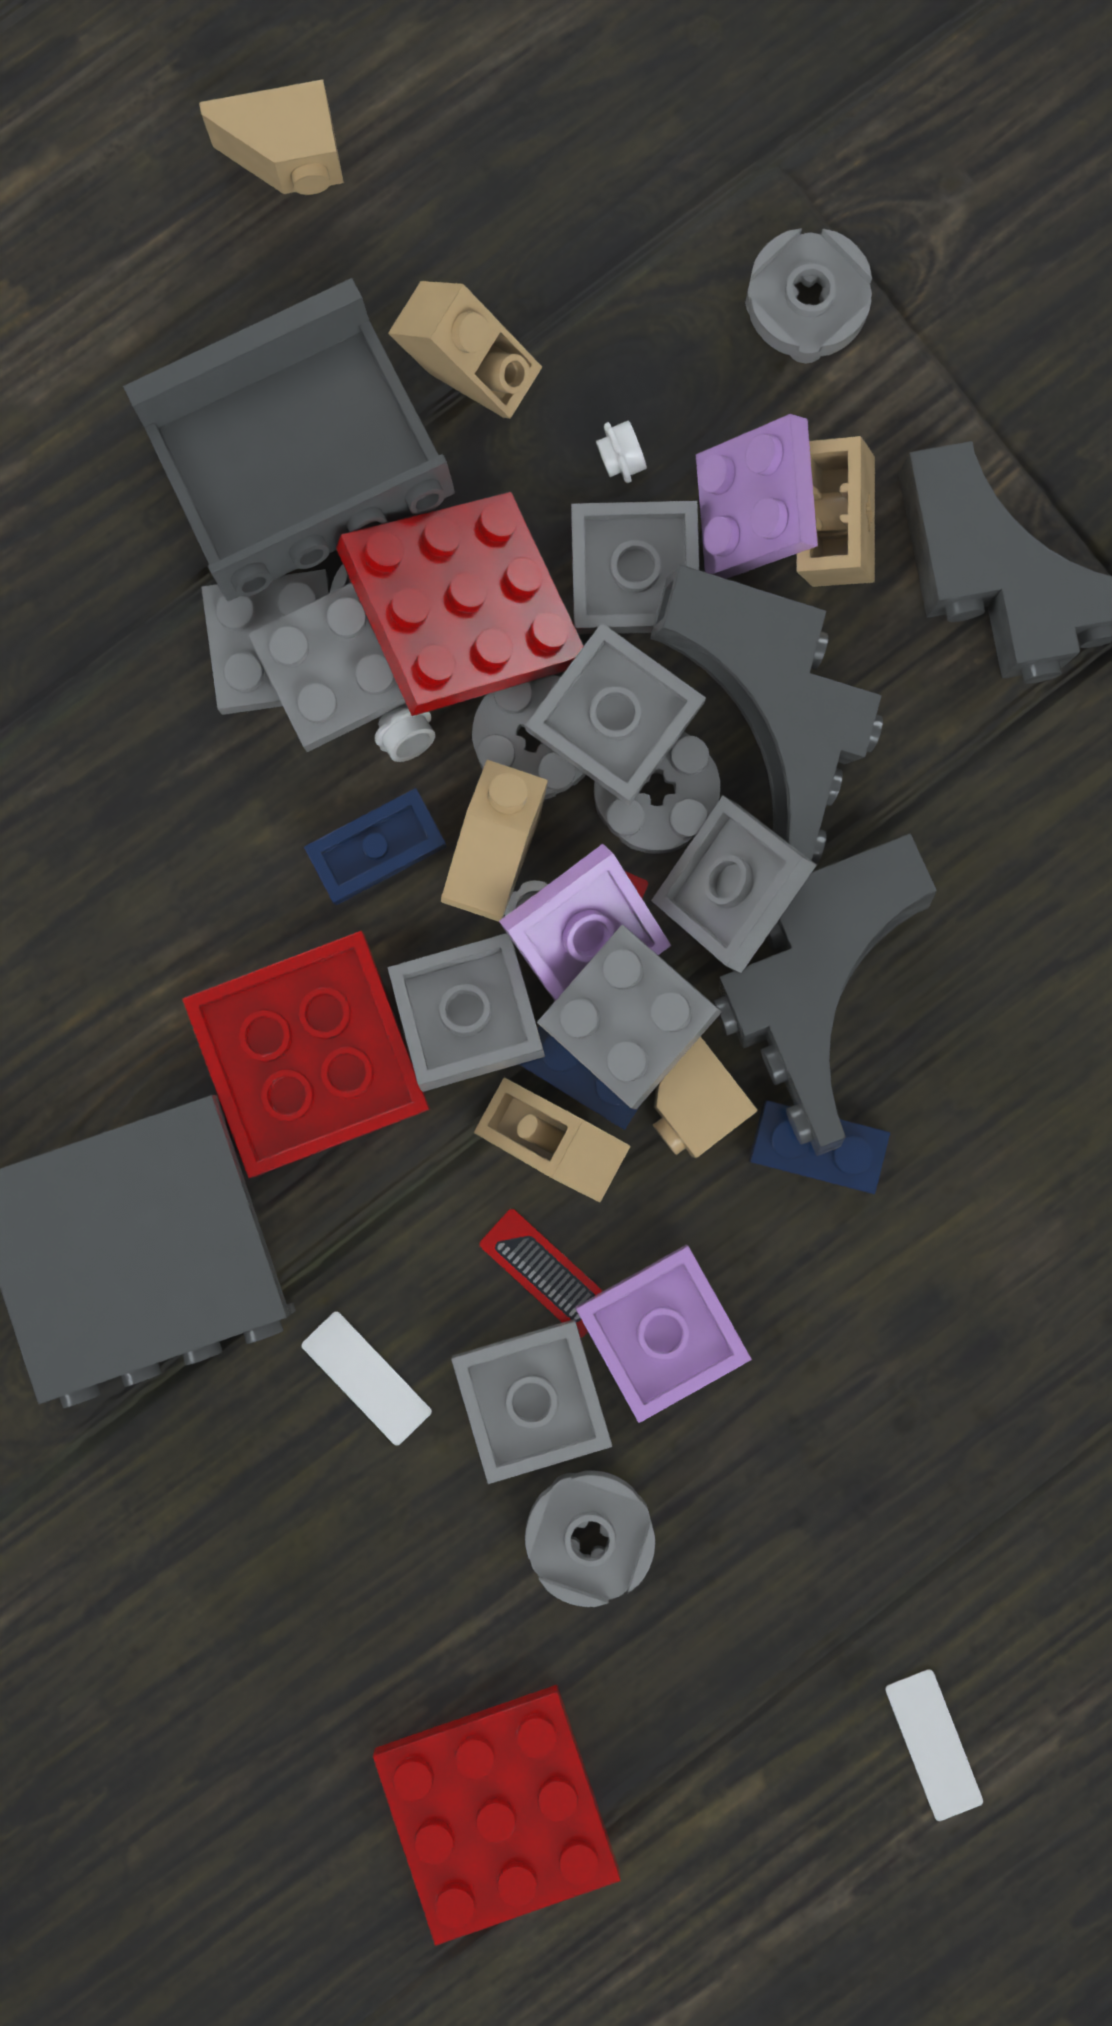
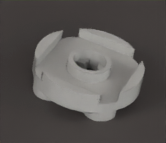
M802 228L789 230L771 240L762 249L754 262L745 301L751 322L762 339L774 349L783 354L790 355L797 362L805 364L815 362L821 356L838 352L852 342L866 321L872 300L870 287L872 276L866 257L850 239L836 231L822 229L821 235L811 232L801 234ZM800 282L808 288L815 283L823 287L819 297L821 303L813 306L811 304L805 305L798 301L799 292L795 285Z
M556 675L546 676L487 694L477 709L472 728L473 746L480 767L483 769L486 761L490 760L547 779L548 783L544 800L555 797L557 793L566 791L573 784L575 786L586 775L545 744H540L537 752L525 750V739L517 736L520 728L525 727L526 723L561 678Z
M684 731L652 773L662 774L664 782L674 785L675 794L665 795L663 805H651L650 796L639 792L630 805H627L596 781L594 783V800L599 817L607 825L611 833L620 838V841L631 849L652 854L679 850L691 842L719 802L720 778L717 766L709 755V750L705 743L698 737L690 736Z
M582 1471L560 1475L554 1480L552 1485L538 1496L528 1516L525 1547L532 1568L538 1574L540 1582L548 1592L572 1605L597 1607L609 1603V1599L617 1598L627 1590L629 1593L641 1583L652 1563L655 1549V1534L647 1504L631 1485L609 1473ZM589 1521L600 1524V1533L608 1537V1542L605 1547L594 1546L590 1555L583 1554L579 1551L580 1540L571 1535L576 1527L585 1528Z

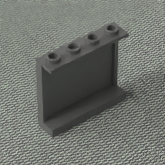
M352 278L123 386L209 563L208 568L227 601L239 596L255 595L266 589L274 579L298 568L307 569L320 564L327 558L329 553L337 550L336 547L341 534L397 521L413 513H427L438 507L444 498L455 494L447 461L443 454L438 455L369 321L363 298Z
M210 1095L0 1169V1289L38 1405L59 1397L63 1408L85 1402L101 1395L98 1387L99 1383L119 1376L122 1378L124 1387L145 1381L162 1374L159 1362L181 1354L185 1365L205 1360L223 1352L219 1341L241 1333L244 1335L246 1344L265 1339L284 1331L280 1320L287 1318L296 1311L293 1302L286 1304L225 1123L227 1119L217 1095Z

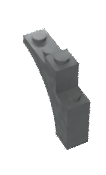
M972 441L914 451L908 454L898 476L927 618L946 614L947 621L949 622L964 621L984 614V607H988L1002 679L1022 675L1023 682L1026 684L1042 682L1060 676L1062 674L1061 668L1080 653L1078 640L1081 648L1097 647L1112 642V576L1075 564L1050 550L1030 535L1011 516L995 495L980 467Z
M679 565L666 578L650 639L661 642L680 652L704 669L721 685L738 706L755 736L768 772L772 794L773 832L817 865L826 842V831L820 829L826 805L831 806L834 803L842 783L843 772L841 769L836 768L837 763L848 764L864 758L866 752H871L876 746L883 725L882 716L877 715L882 695L810 673L811 669L816 670L819 667L828 643V633L821 631L826 615L825 610Z
M911 833L812 872L766 937L772 950L782 947L783 952L746 966L742 973L733 971L721 976L719 981V994L721 997L712 1000V1003L722 1011L717 1018L725 1035L728 1036L736 1032L743 1049L767 1040L769 1046L761 1049L765 1066L775 1085L785 1082L794 1106L786 1108L791 1127L801 1145L811 1142L816 1156L841 1147L846 1138L836 1110L831 1087L829 1062L831 1032L839 999L849 979L873 947L896 926L916 913L928 909L937 891Z

